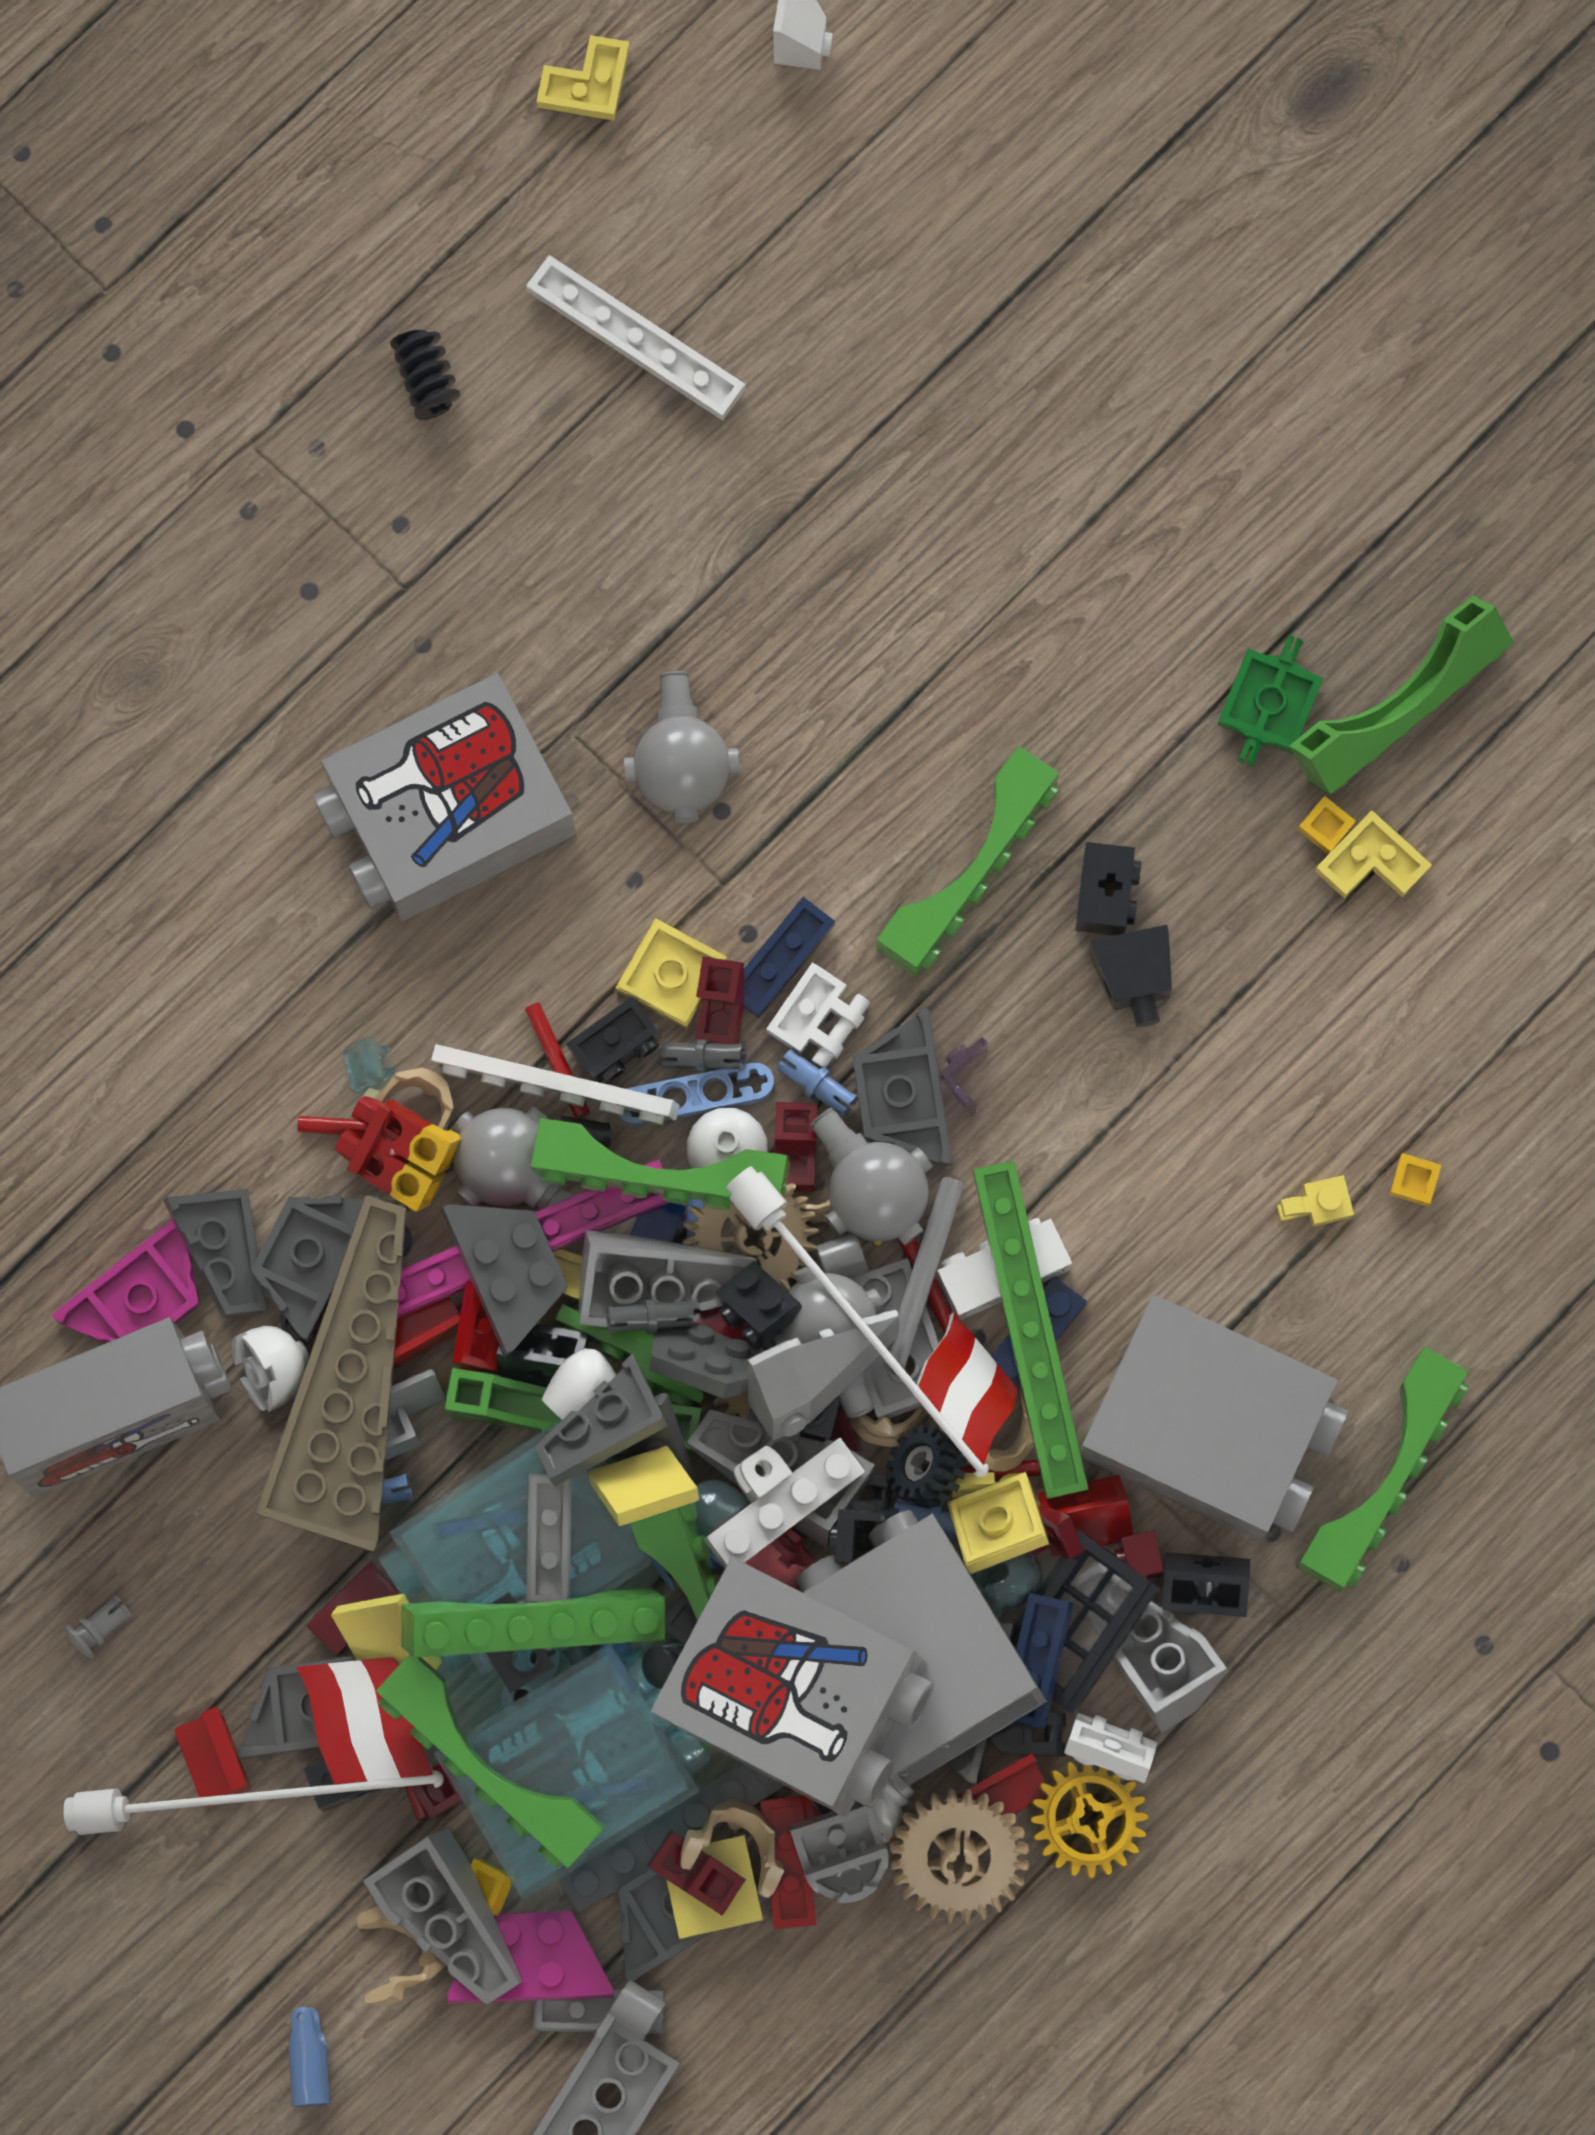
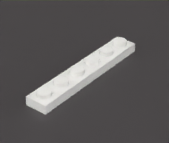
M550 255L526 285L528 293L722 421L746 390L743 382Z
M435 1044L431 1059L438 1065L443 1066L441 1073L465 1079L467 1072L482 1075L480 1082L505 1088L506 1081L520 1084V1092L544 1097L546 1090L561 1094L559 1099L561 1102L583 1107L585 1100L600 1103V1111L623 1116L624 1109L640 1113L639 1120L656 1125H663L664 1119L676 1121L680 1107L679 1104L670 1099Z

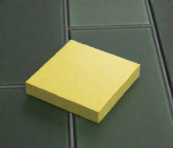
M655 918L615 990L627 998L633 996L638 1004L688 1030L701 1004V999L697 998L696 994L702 957L727 960V956Z
M668 1446L588 1471L591 1486L619 1526L699 1500L697 1486Z
M1026 1472L947 1502L963 1559L970 1574L1049 1544L1034 1492Z
M405 1594L340 1605L332 1612V1618L357 1661L394 1657L400 1665L409 1655L401 1647V1604H410ZM439 1656L422 1657L435 1670L442 1663Z
M745 1835L712 1842L707 1847L703 1846L701 1849L746 1879L723 1916L667 1880L679 1939L763 1921Z

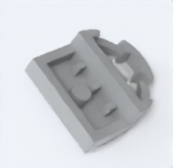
M861 1803L853 1804L847 1817L832 1811L789 1826L806 1880L816 1893L819 1892L828 1898L834 1899L837 1903H853L868 1897L876 1891L878 1883L888 1868V1852L873 1806L868 1808Z

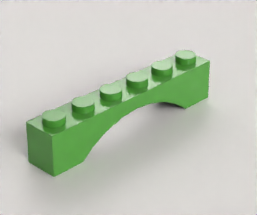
M1472 595L1442 620L1436 639L1424 661L1411 678L1393 695L1377 706L1358 715L1339 720L1319 721L1289 745L1307 779L1322 790L1332 794L1336 789L1344 786L1364 766L1377 759L1379 754L1398 738L1406 735L1410 728L1427 714L1435 711L1455 691L1467 685L1471 678L1489 663L1497 660L1514 642L1496 607Z
M1018 746L995 777L994 820L987 840L975 861L956 881L941 892L920 902L900 907L876 939V950L915 977L922 968L929 971L942 952L938 948L946 935L953 938L965 922L966 918L962 916V913L970 903L976 906L986 894L989 885L985 882L993 871L1001 873L1013 855L1009 851L1017 838L1024 841L1037 822L1033 819V816L1041 806L1047 809L1058 795L1060 789L1056 785L1059 773Z
M544 1118L539 1120L531 1168L537 1176H541L540 1181L544 1183L565 1185L566 1180L582 1182V1188L598 1192L606 1191L607 1186L622 1188L623 1194L637 1198H646L648 1193L664 1195L663 1199L665 1201L676 1204H688L689 1199L705 1201L704 1205L706 1207L716 1210H729L730 1205L735 1206L729 1199L731 1194L726 1189V1186L750 1166L757 1173L763 1172L785 1199L791 1165L787 1155L745 1149L726 1160L706 1167L686 1170L655 1169L633 1163L612 1153L596 1141L581 1124Z
M1423 1347L1399 1388L1403 1408L1402 1435L1397 1456L1387 1478L1380 1488L1360 1507L1338 1520L1320 1526L1298 1563L1297 1568L1340 1593L1346 1584L1355 1587L1366 1568V1565L1360 1562L1367 1548L1375 1551L1387 1529L1380 1526L1389 1511L1396 1515L1408 1494L1401 1490L1408 1476L1416 1479L1424 1467L1428 1457L1423 1455L1422 1452L1429 1439L1437 1443L1449 1421L1442 1417L1449 1404L1458 1407L1468 1390L1469 1385L1463 1382L1468 1373L1467 1370L1431 1349Z
M452 1368L445 1405L448 1417L549 1433L562 1421L541 1400L547 1387L515 1381L493 1374ZM671 1404L688 1456L696 1457V1452L687 1446V1441L702 1422V1409Z
M693 1502L632 1522L631 1526L638 1548L654 1558L674 1577L687 1596L698 1621L719 1582V1578L717 1575L712 1576L707 1561L710 1559L709 1546L704 1541V1535L698 1534L694 1522L697 1518V1511Z
M650 1587L608 1590L580 1598L537 1603L477 1604L442 1601L401 1604V1647L414 1658L665 1640V1597Z
M409 1654L376 1690L383 1697L378 1702L379 1705L396 1720L401 1716L408 1720L414 1726L410 1731L413 1737L427 1749L435 1745L446 1756L442 1763L458 1778L461 1779L466 1774L478 1785L474 1790L476 1795L491 1808H494L497 1804L500 1805L510 1815L506 1822L522 1837L525 1838L530 1833L542 1844L538 1849L539 1853L556 1868L560 1863L569 1868L605 1828L574 1797L550 1796L525 1789L505 1779L489 1767L469 1745L457 1724L449 1700L447 1680L422 1657L414 1658Z

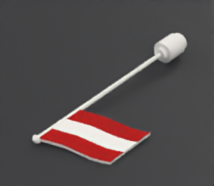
M750 1166L736 1176L726 1186V1189L731 1194L729 1199L755 1230L761 1226L766 1231L773 1227L778 1230L976 1469L974 1475L977 1477L985 1476L989 1471V1466L987 1463L985 1464L993 1438L1013 1411L1017 1399L1018 1388L955 1312L950 1315L949 1325L943 1339L925 1361L918 1382L915 1384L781 1222L786 1216L782 1209L787 1205V1201L763 1172L757 1173Z
M394 1657L298 1666L296 1669L301 1675L309 1694L318 1745L334 1785L129 1804L128 1798L122 1796L117 1788L77 1792L74 1797H68L64 1802V1821L68 1831H77L79 1835L117 1832L123 1829L124 1822L129 1821L130 1813L424 1784H434V1787L437 1788L442 1785L444 1778L441 1772L433 1771L423 1745L410 1733L414 1726L403 1716L398 1720L394 1719L378 1703L383 1697L376 1690L399 1666Z

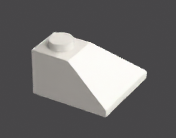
M778 0L773 28L774 64L821 70L823 56L830 57L833 33L826 32V16L817 0Z

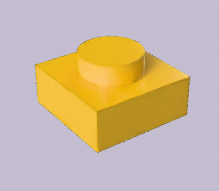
M1324 796L1300 824L1297 831L1325 853L1329 854L1355 826L1356 820Z
M1402 1153L1389 1195L1429 1207L1442 1165Z
M474 1858L471 1863L474 1874L492 1914L499 1916L515 1876L483 1859Z

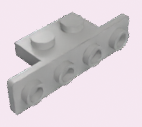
M430 1369L421 1374L411 1376L409 1379L392 1386L385 1461L420 1446L408 1415L445 1399L434 1370Z

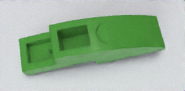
M562 1304L555 1319L557 1326L563 1329L588 1333L589 1341L600 1345L598 1351L614 1360L621 1361L623 1356L628 1358L633 1354L652 1392L655 1388L668 1394L671 1404L694 1406L702 1409L705 1400L700 1389L650 1370L652 1333L647 1334L646 1330H636L609 1334L607 1327L579 1325V1311Z

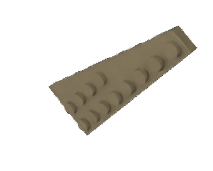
M366 1195L256 1514L376 1553L379 1540L407 1210L404 1207Z

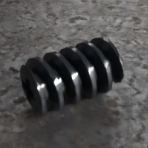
M411 330L397 335L390 342L391 348L396 350L394 356L396 362L400 364L399 371L401 377L406 379L404 382L405 389L411 393L409 400L411 405L415 407V418L419 420H429L446 413L451 408L452 402L458 400L461 396L460 391L457 389L447 390L448 387L456 382L454 375H442L451 368V365L447 360L437 361V359L445 355L446 350L443 346L432 347L441 339L440 333L436 331Z

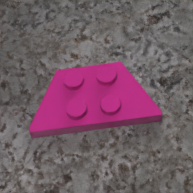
M173 1219L54 1312L52 1317L56 1322L106 1344L168 1317L177 1324L198 1308L201 1304L191 1255Z
M572 1911L502 1913L499 1916L493 1915L523 1981L493 2002L614 1998L613 1988ZM455 1978L447 1994L449 2004L483 2003Z

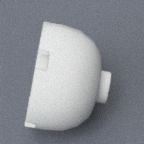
M717 1108L705 1113L692 1126L686 1141L687 1161L690 1168L693 1169L726 1160L745 1149L768 1152V1139L762 1126L749 1113L736 1108Z
M272 1326L254 1328L233 1337L231 1346L234 1364L236 1366L243 1363L247 1377L240 1378L241 1383L250 1399L260 1410L265 1411L268 1409L269 1412L296 1398L306 1364L309 1360L307 1349L300 1340L295 1342L290 1334Z

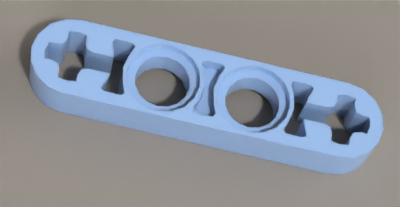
M749 1063L746 1064L744 1070L719 1069L630 1087L628 1090L645 1094L656 1092V1096L662 1098L670 1089L682 1090L687 1100L685 1105L679 1109L677 1120L705 1114L717 1108H736L765 1101L773 1092L774 1077L766 1065ZM757 1073L759 1079L767 1080V1083L761 1085L760 1092L754 1093L750 1086L739 1088L741 1097L733 1098V1084L729 1077L737 1076V1085L749 1082L750 1074ZM713 1080L722 1082L727 1088L726 1096L718 1102L708 1100L703 1094L705 1085ZM624 1111L623 1116L617 1115L619 1120L629 1127L652 1125V1123L639 1120V1116L632 1117L630 1111Z

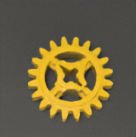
M1072 1762L1065 1763L1066 1777H1063L1058 1771L1052 1770L1050 1775L1054 1786L1052 1787L1044 1783L1038 1785L1041 1792L1046 1795L1045 1799L1031 1800L1033 1806L1041 1809V1814L1030 1817L1029 1822L1042 1826V1829L1036 1832L1032 1839H1046L1047 1845L1043 1847L1040 1854L1047 1856L1055 1852L1057 1856L1053 1867L1058 1869L1066 1861H1069V1875L1076 1876L1082 1865L1084 1866L1087 1878H1094L1097 1865L1100 1866L1101 1871L1105 1875L1112 1874L1111 1860H1114L1121 1867H1125L1127 1862L1123 1851L1126 1850L1130 1853L1139 1852L1137 1846L1131 1841L1132 1837H1146V1833L1136 1827V1822L1148 1819V1815L1135 1811V1807L1142 1804L1145 1798L1130 1796V1792L1137 1784L1135 1781H1129L1122 1785L1120 1783L1122 1778L1118 1777L1114 1772L1109 1776L1107 1774L1108 1770L1097 1766L1096 1771H1093L1092 1765L1081 1764V1771L1078 1772ZM1085 1783L1102 1786L1116 1800L1108 1803L1096 1801L1091 1793H1088ZM1070 1790L1072 1796L1070 1799V1811L1064 1818L1056 1821L1057 1806L1063 1795ZM1085 1806L1088 1812L1096 1811L1098 1819L1092 1821V1831L1089 1825H1081L1079 1823V1818L1085 1815L1083 1809ZM1121 1815L1119 1832L1114 1841L1107 1847L1105 1841L1107 1838V1826L1111 1820ZM1074 1833L1080 1835L1089 1844L1092 1854H1084L1073 1850L1061 1837Z

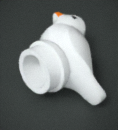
M890 1778L880 1797L873 1805L885 1844L896 1841L894 1828L901 1823L903 1818L902 1807L910 1802L909 1798L915 1792L911 1786L901 1791Z

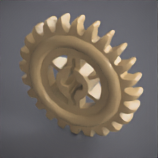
M788 1184L785 1193L787 1205L783 1208L786 1216L781 1222L806 1252L816 1251V1245L808 1242L807 1237L817 1234L819 1229L805 1225V1222L815 1216V1212L800 1211V1208L808 1198L800 1196L792 1199L791 1196L796 1189V1184ZM701 1201L703 1203L702 1208L695 1206L688 1208L697 1219L696 1221L683 1224L684 1228L694 1232V1236L683 1240V1245L724 1252L721 1242L731 1241L733 1247L739 1252L738 1255L755 1256L760 1264L759 1266L787 1291L791 1289L787 1279L791 1277L797 1280L795 1277V1273L798 1271L797 1267L799 1265L807 1267L779 1232H772L771 1229L766 1231L763 1226L756 1229V1231H760L756 1236L759 1248L748 1243L744 1244L743 1241L748 1237L745 1226L752 1230L755 1229L736 1206L730 1205L729 1210H716L706 1207L704 1205L705 1201ZM735 1214H737L742 1223L738 1222V1220L734 1216ZM728 1218L733 1225L730 1236L721 1237V1229ZM773 1237H779L780 1242L775 1254L772 1255L769 1248L773 1242Z
M949 1789L946 1800H942L937 1793H932V1805L928 1806L922 1801H917L915 1805L918 1815L911 1812L904 1813L903 1820L908 1826H897L894 1828V1835L902 1840H896L889 1844L890 1852L899 1854L890 1859L889 1867L891 1870L901 1869L894 1875L893 1882L896 1886L907 1883L902 1890L904 1900L917 1894L914 1902V1908L917 1912L929 1903L931 1920L935 1919L941 1909H944L946 1912L948 1924L952 1923L956 1911H960L965 1924H969L971 1910L974 1909L981 1916L982 1920H986L987 1904L992 1905L998 1912H1001L1002 1902L999 1897L1000 1895L1007 1897L1011 1901L1015 1899V1892L1009 1883L1020 1887L1024 1885L1023 1876L1016 1870L1027 1871L1029 1868L1028 1861L1019 1856L1029 1853V1845L1025 1842L1017 1841L1025 1836V1830L1022 1827H1011L1016 1822L1015 1814L1007 1813L1001 1816L1004 1810L1003 1802H996L988 1806L989 1797L986 1793L980 1795L977 1800L972 1799V1791L970 1789L965 1790L962 1798H957L955 1791ZM955 1828L954 1833L945 1839L939 1836V1833ZM961 1831H964L962 1838L963 1858L961 1862L958 1864V1873L956 1879L955 1861L957 1859V1855H960V1835ZM970 1831H976L985 1840L975 1843L974 1839L970 1837ZM934 1841L940 1848V1858L928 1862L927 1852L931 1842ZM990 1848V1859L987 1867L984 1869L978 1864V1856ZM933 1870H941L947 1880L941 1878Z

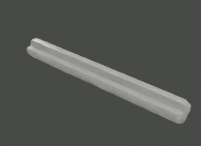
M944 1177L941 1181L898 1312L899 1335L887 1348L902 1368L906 1365L963 1190V1183L950 1177ZM883 1360L884 1364L889 1366V1364L885 1360Z

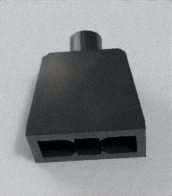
M1162 925L1091 940L1089 947L1090 957L1113 1010L1132 1007L1136 1027H1146L1159 1023L1160 1018L1156 1001L1170 998L1172 991L1168 926Z

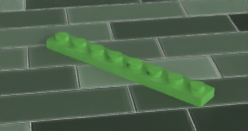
M1015 1161L973 1169V1177L1045 1497L1048 1499L1088 1490Z

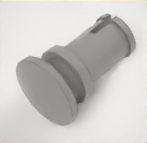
M114 1595L109 1602L88 1619L81 1618L78 1621L80 1626L75 1630L69 1625H66L64 1629L77 1651L91 1660L94 1655L90 1649L95 1645L99 1647L105 1643L103 1638L127 1618L129 1619L132 1614L125 1604L121 1605V1600Z

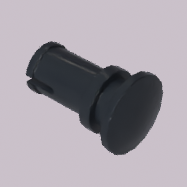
M685 1645L678 1648L655 1646L644 1653L642 1671L649 1684L655 1688H663Z

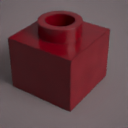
M1154 1530L1120 1539V1549L1114 1550L1116 1556L1148 1579L1163 1575L1164 1568Z

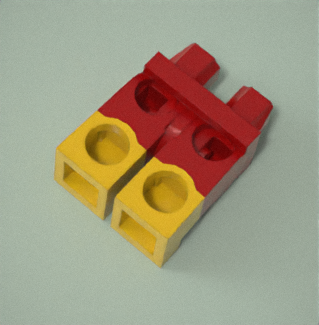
M364 1096L358 1100L352 1112L353 1118L368 1126L363 1137L350 1129L345 1130L334 1150L350 1162L347 1170L356 1175L360 1174L369 1183L415 1212L430 1206L446 1175L444 1171L449 1169L454 1159L457 1145L461 1140L460 1135L452 1130L445 1131L412 1110L402 1107V1104L393 1099L383 1103L369 1096Z

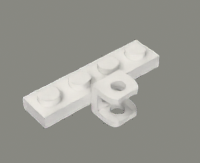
M841 1438L836 1439L794 1472L790 1470L774 1449L764 1446L738 1464L733 1470L738 1486L751 1504L705 1537L704 1541L725 1569L731 1557L745 1563L865 1471ZM756 1465L762 1468L763 1477L756 1473Z

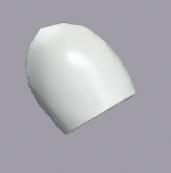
M585 1348L568 1357L558 1368L541 1400L555 1415L563 1420L571 1411H579L595 1396L593 1390L604 1380L609 1383L616 1374L601 1352Z

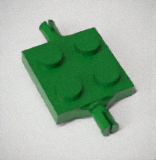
M1287 636L1280 656L1264 655L1249 648L1246 651L1217 723L1218 726L1239 733L1246 739L1240 756L1237 759L1242 764H1244L1247 754L1251 750L1246 765L1254 766L1261 745L1272 746L1293 754L1289 745L1301 736L1324 677L1305 671L1295 662L1304 643L1298 637L1292 651H1290L1295 636Z

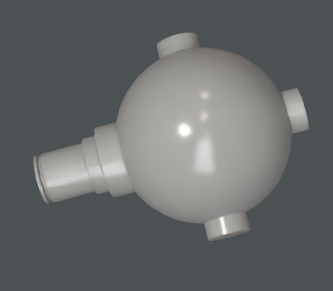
M671 671L660 675L662 702L660 703L661 708L657 711L658 723L648 729L642 736L636 747L634 757L624 758L626 782L636 781L640 791L649 802L659 809L674 813V822L676 823L698 821V811L708 807L718 799L728 783L730 773L740 772L738 748L728 749L721 735L712 726L698 719V709L696 706H693V700L690 698L689 675L684 671Z
M531 1106L526 1113L512 1108H495L485 1111L476 1117L467 1111L456 1121L452 1131L459 1134L461 1140L455 1151L454 1165L459 1181L463 1185L456 1194L469 1206H478L483 1202L496 1207H511L525 1202L534 1210L538 1208L541 1210L572 1197L564 1189L563 1185H552L540 1181L541 1176H537L531 1168L540 1118L548 1119L540 1110L534 1106Z
M833 1107L823 1112L810 1123L814 1132L826 1146V1151L829 1153L827 1159L835 1168L829 1184V1199L833 1211L825 1216L834 1232L841 1236L848 1231L861 1239L873 1242H884L899 1238L904 1246L917 1238L924 1231L918 1222L926 1210L929 1196L928 1181L925 1173L933 1168L920 1148H916L909 1153L902 1147L891 1143H867L860 1133L855 1134L852 1129L846 1126Z
M808 1267L798 1270L795 1273L798 1283L788 1292L800 1302L802 1308L796 1315L793 1323L773 1338L775 1345L777 1346L795 1338H798L801 1344L817 1340L816 1336L819 1331L829 1328L834 1335L851 1330L853 1321ZM824 1273L862 1319L884 1312L883 1301L875 1289L866 1292L859 1284L845 1276ZM866 1369L838 1395L846 1418L864 1415L874 1408L865 1385L866 1379L864 1374L867 1372Z

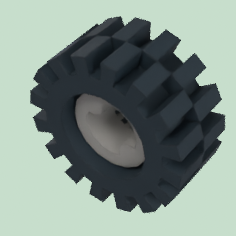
M924 1425L918 1426V1431L911 1428L907 1431L908 1439L900 1436L897 1442L901 1446L898 1450L892 1447L889 1453L895 1458L894 1461H887L886 1468L893 1471L886 1475L887 1481L892 1483L890 1487L894 1492L925 1508H929V1505L933 1507L941 1506L940 1499L945 1502L949 1501L952 1498L949 1491L957 1492L960 1488V1485L955 1482L957 1478L964 1479L966 1472L960 1470V1467L967 1465V1459L961 1456L962 1452L947 1434L931 1426L929 1428ZM925 1461L930 1462L927 1470L923 1472L924 1467L922 1466L926 1464Z

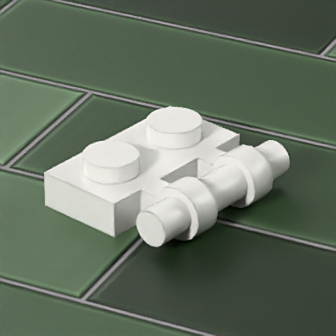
M812 962L766 1028V1032L789 1048H793L800 1055L809 1042L813 1043L819 1049L811 1062L820 1069L826 1068L831 1059H837L843 1051L842 1043L853 1028L858 1029L865 1019L862 1014L869 1006L870 1001L860 994H856L850 1005L841 1001L839 998L846 990L847 984ZM832 1012L840 1019L830 1034L827 1035L819 1030V1027L828 1014Z
M1077 1713L1064 1753L1073 1756L1075 1760L1082 1764L1097 1765L1113 1771L1122 1779L1137 1780L1145 1783L1158 1742L1143 1737L1142 1731L1131 1728L1129 1732L1106 1723L1107 1718L1095 1714L1094 1718Z

